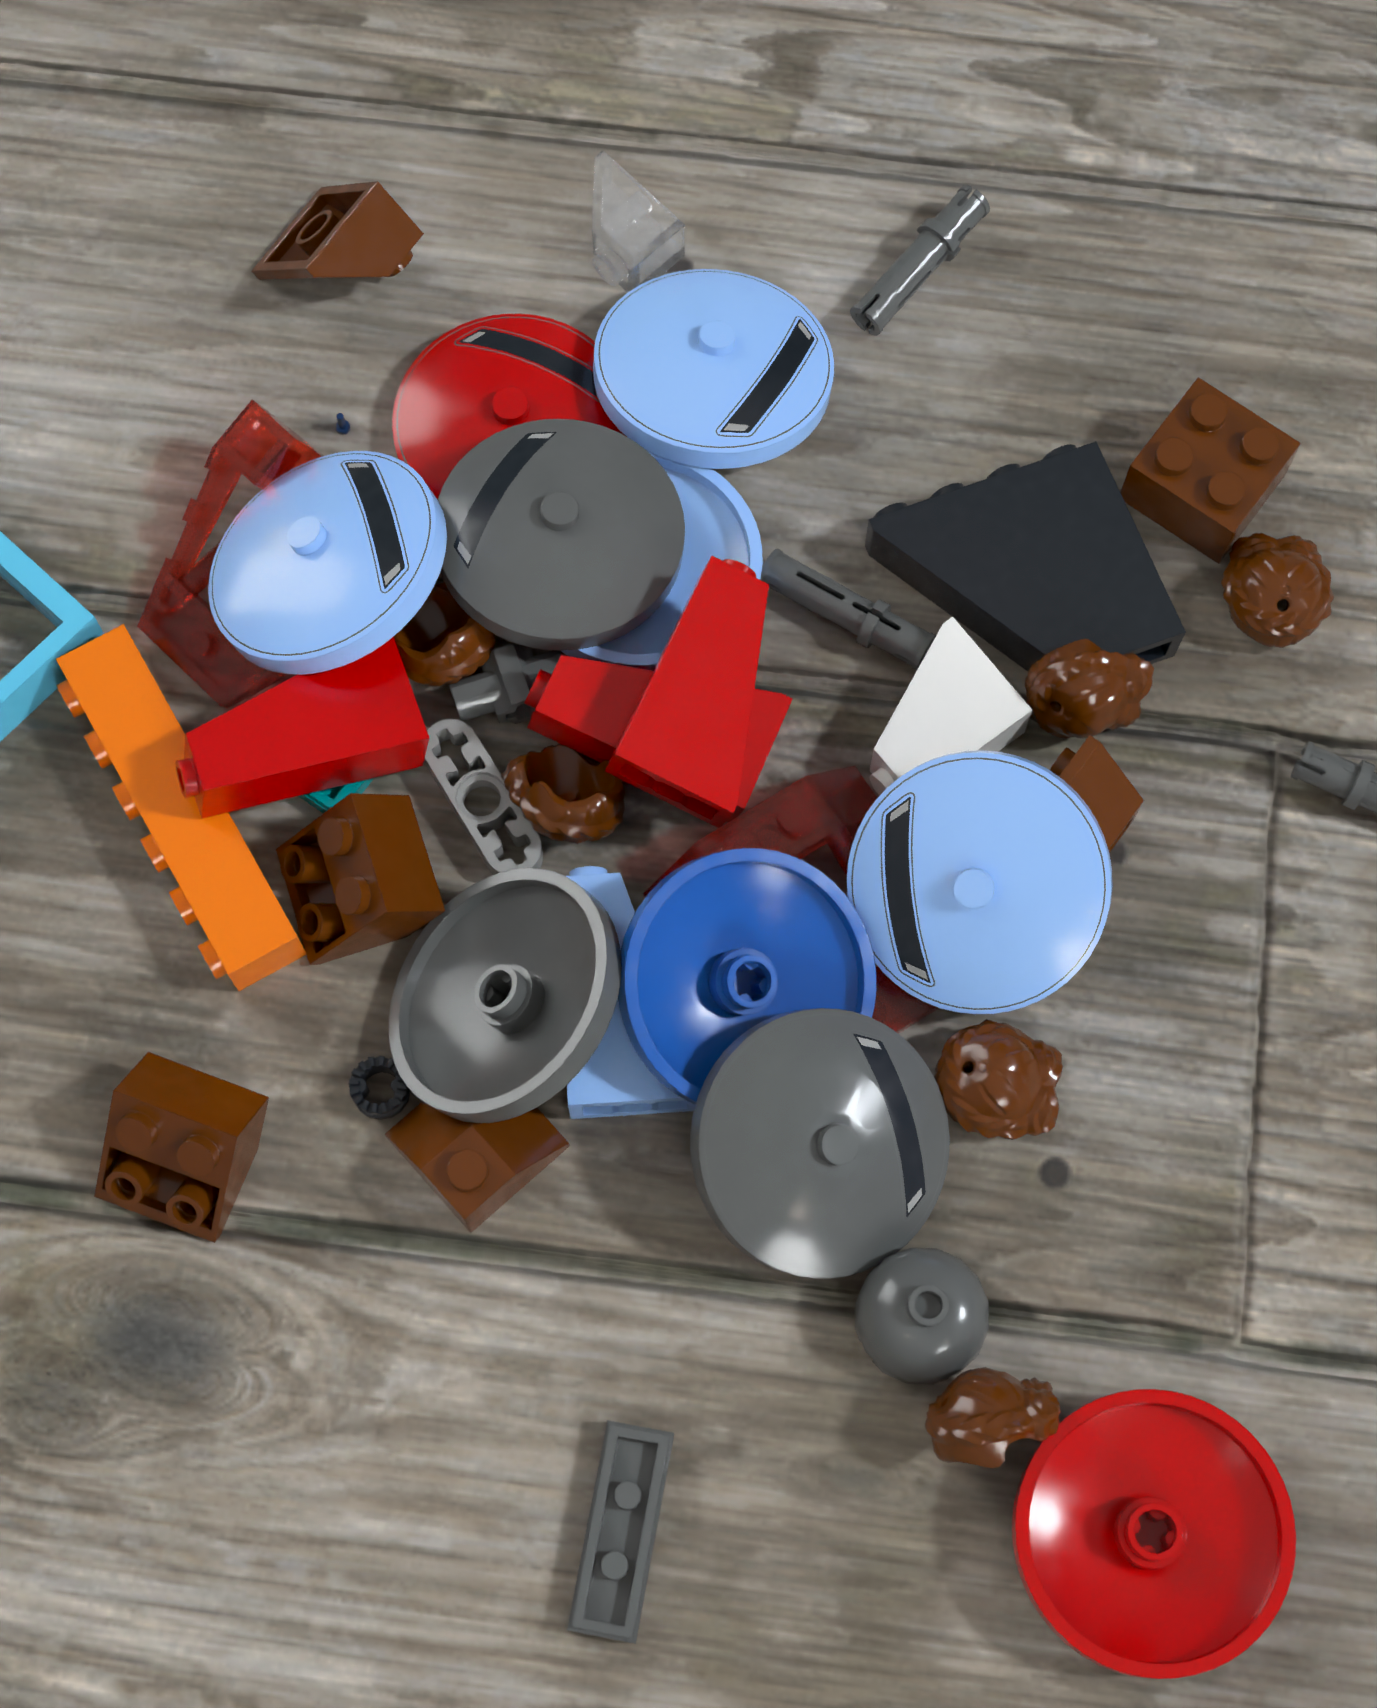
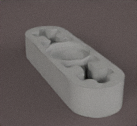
M444 719L433 724L427 730L430 739L424 759L426 766L492 875L512 869L541 868L543 851L540 837L532 828L531 823L524 818L521 808L510 800L509 791L504 785L501 773L475 731L467 723L457 719ZM450 739L455 746L465 743L461 747V751L469 772L461 778L450 757L446 755L438 758L442 754L440 744L445 740ZM478 787L494 789L501 797L498 808L486 816L471 814L465 808L464 802L466 796L473 789ZM510 817H513V818L515 819V820L507 821ZM504 824L507 834L514 845L517 847L524 846L525 844L529 845L524 849L526 861L522 864L516 865L510 858L499 861L503 857L504 852L501 840L495 830ZM488 833L486 837H483L481 834Z

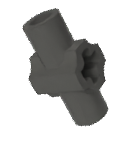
M514 643L493 649L489 659L481 666L482 673L463 678L455 684H449L460 720L464 722L492 712H496L499 723L512 722L518 724L531 720L535 708L524 704L539 670L542 669L552 674L560 656L566 654L559 650H552L533 656L531 647Z

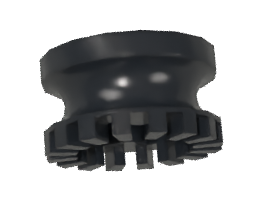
M380 1055L376 1058L368 1057V1060L358 1063V1067L354 1068L351 1072L352 1076L348 1083L350 1096L359 1111L367 1117L378 1120L392 1118L402 1112L407 1105L411 1090L400 1077L392 1058L388 1059ZM381 1072L394 1076L395 1079L390 1085L394 1097L390 1098L387 1103L382 1102L378 1105L377 1103L371 1104L365 1100L370 1092L366 1084V1080L370 1076Z

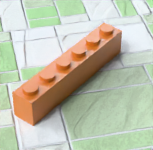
M122 624L56 658L67 679L56 686L73 717L76 718L85 713L94 728V731L84 735V738L100 767L104 769L113 764L122 782L113 786L112 789L127 817L131 821L141 815L151 834L141 838L140 841L159 873L170 868L178 882L179 887L170 891L169 894L186 925L188 926L198 920L209 940L198 945V948L216 980L228 974L237 990L241 991L307 955L229 812L201 819L195 797L184 798L178 782L175 762L176 760L184 759L185 733L125 625Z

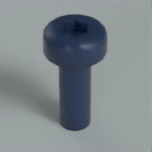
M338 413L336 416L338 421L336 430L339 434H347L350 431V424L345 420L342 413Z

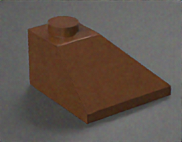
M378 181L321 187L251 272L259 280L393 277L409 264L413 257L411 249L424 233Z
M422 1101L385 1133L386 1138L470 1233L570 1146L569 1142L538 1108L504 1121L471 1123L451 1118Z

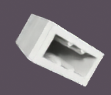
M951 617L942 624L874 747L870 765V772L872 774L869 778L879 796L899 777L927 761L963 751L985 750L998 752L1026 730L1032 709L954 617Z

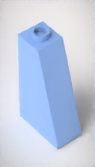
M584 866L572 869L569 872V876L566 877L576 882L602 904L615 926L621 950L625 933L635 914V910L620 872L607 873V869L598 866ZM617 999L613 1016L597 1049L580 1072L567 1084L570 1118L582 1119L694 1111L695 1104L686 1101L664 1086L639 1058L624 1027Z

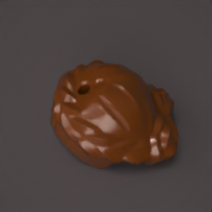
M1254 533L1248 537H1239L1233 543L1232 551L1229 553L1231 561L1223 572L1224 577L1221 584L1224 588L1223 598L1228 603L1231 619L1243 633L1264 646L1284 648L1297 644L1305 637L1310 636L1319 627L1321 622L1332 613L1331 603L1334 600V594L1330 587L1331 573L1322 564V556L1317 551V545L1311 540L1302 539L1300 536L1295 535L1275 539L1263 533ZM1285 599L1287 601L1286 609L1278 610V601Z
M436 581L428 598L414 617L394 635L408 678L418 684H427L432 687L441 686L445 683L455 684L463 676L472 675L479 666L486 663L496 643L495 634L472 619L453 598L446 584Z
M1080 639L1044 655L1031 665L1028 670V675L1025 678V689L1028 698L1026 703L1032 709L1030 718L1037 722L1041 729L1064 739L1070 737L1083 739L1088 738L1089 735L1093 737L1107 728L1111 730L1118 727L1125 728L1133 724L1141 715V700L1151 689L1154 667L1150 662L1139 658L1132 652L1127 654L1110 653L1101 649L1089 639Z
M558 744L556 746L544 747L541 752L532 750L527 754L520 755L507 764V768L501 773L504 785L509 791L510 800L521 808L524 818L531 823L532 828L536 832L557 842L567 841L576 844L587 840L593 842L613 833L616 826L624 820L623 814L626 810L624 803L625 788L621 779L605 772L610 760H603L599 765H594L588 762L583 754Z
M988 1019L978 1025L960 1030L947 1040L941 1057L937 1061L934 1078L943 1097L946 1113L967 1132H977L986 1138L1000 1136L1005 1139L1014 1140L1026 1134L1037 1136L1042 1133H1048L1055 1127L1059 1112L1055 1088L1063 1069L1062 1054L1055 1047L1047 1045L1042 1040H1033L1021 1030L1007 1023H997ZM970 1065H974L973 1071L967 1074V1068Z
M987 1367L970 1369L961 1373L947 1386L942 1395L937 1396L934 1403L929 1404L925 1428L932 1437L933 1449L937 1458L946 1463L962 1462L987 1468L1000 1467L1005 1461L1006 1450L1012 1442L1023 1438L1041 1442L1049 1436L1056 1434L1061 1410L1058 1398L1052 1393L1053 1388L1051 1384L1047 1381H1039L1035 1377L1031 1380L1023 1379L1019 1381L1006 1372Z

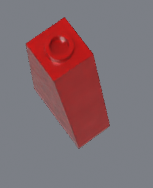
M714 556L710 557L689 596L605 769V772L719 829L734 813L739 802L769 584L756 578L755 572L750 567L736 560L724 559L722 561Z
M393 636L382 646L354 662L329 671L314 674H297L185 734L184 759L176 760L175 765L184 798L195 797L202 819L422 767L430 738Z
M561 655L552 674L542 669L539 670L524 704L535 708V711L527 728L600 763L603 760H610L653 671ZM754 689L739 802L734 813L726 822L732 824L745 809L793 698L778 692Z

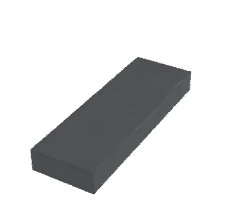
M607 1420L567 1627L568 1631L636 1644L674 1433Z

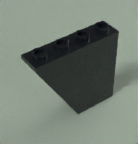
M1096 441L1078 448L1072 444L1058 447L1049 452L1043 460L1022 467L1019 464L1002 466L993 471L987 479L964 486L962 483L944 486L937 490L929 499L909 506L903 502L891 504L878 511L874 518L868 520L865 548L871 558L1026 671L1044 655L1080 639H1089L1101 649L1110 653L1127 654L1132 652L1139 658L1154 664L1175 656L1186 633Z

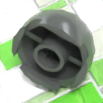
M909 1248L886 1257L867 1275L855 1302V1330L865 1352L873 1359L872 1362L882 1373L906 1384L934 1385L959 1374L979 1355L989 1331V1302L979 1277L960 1258L937 1248Z

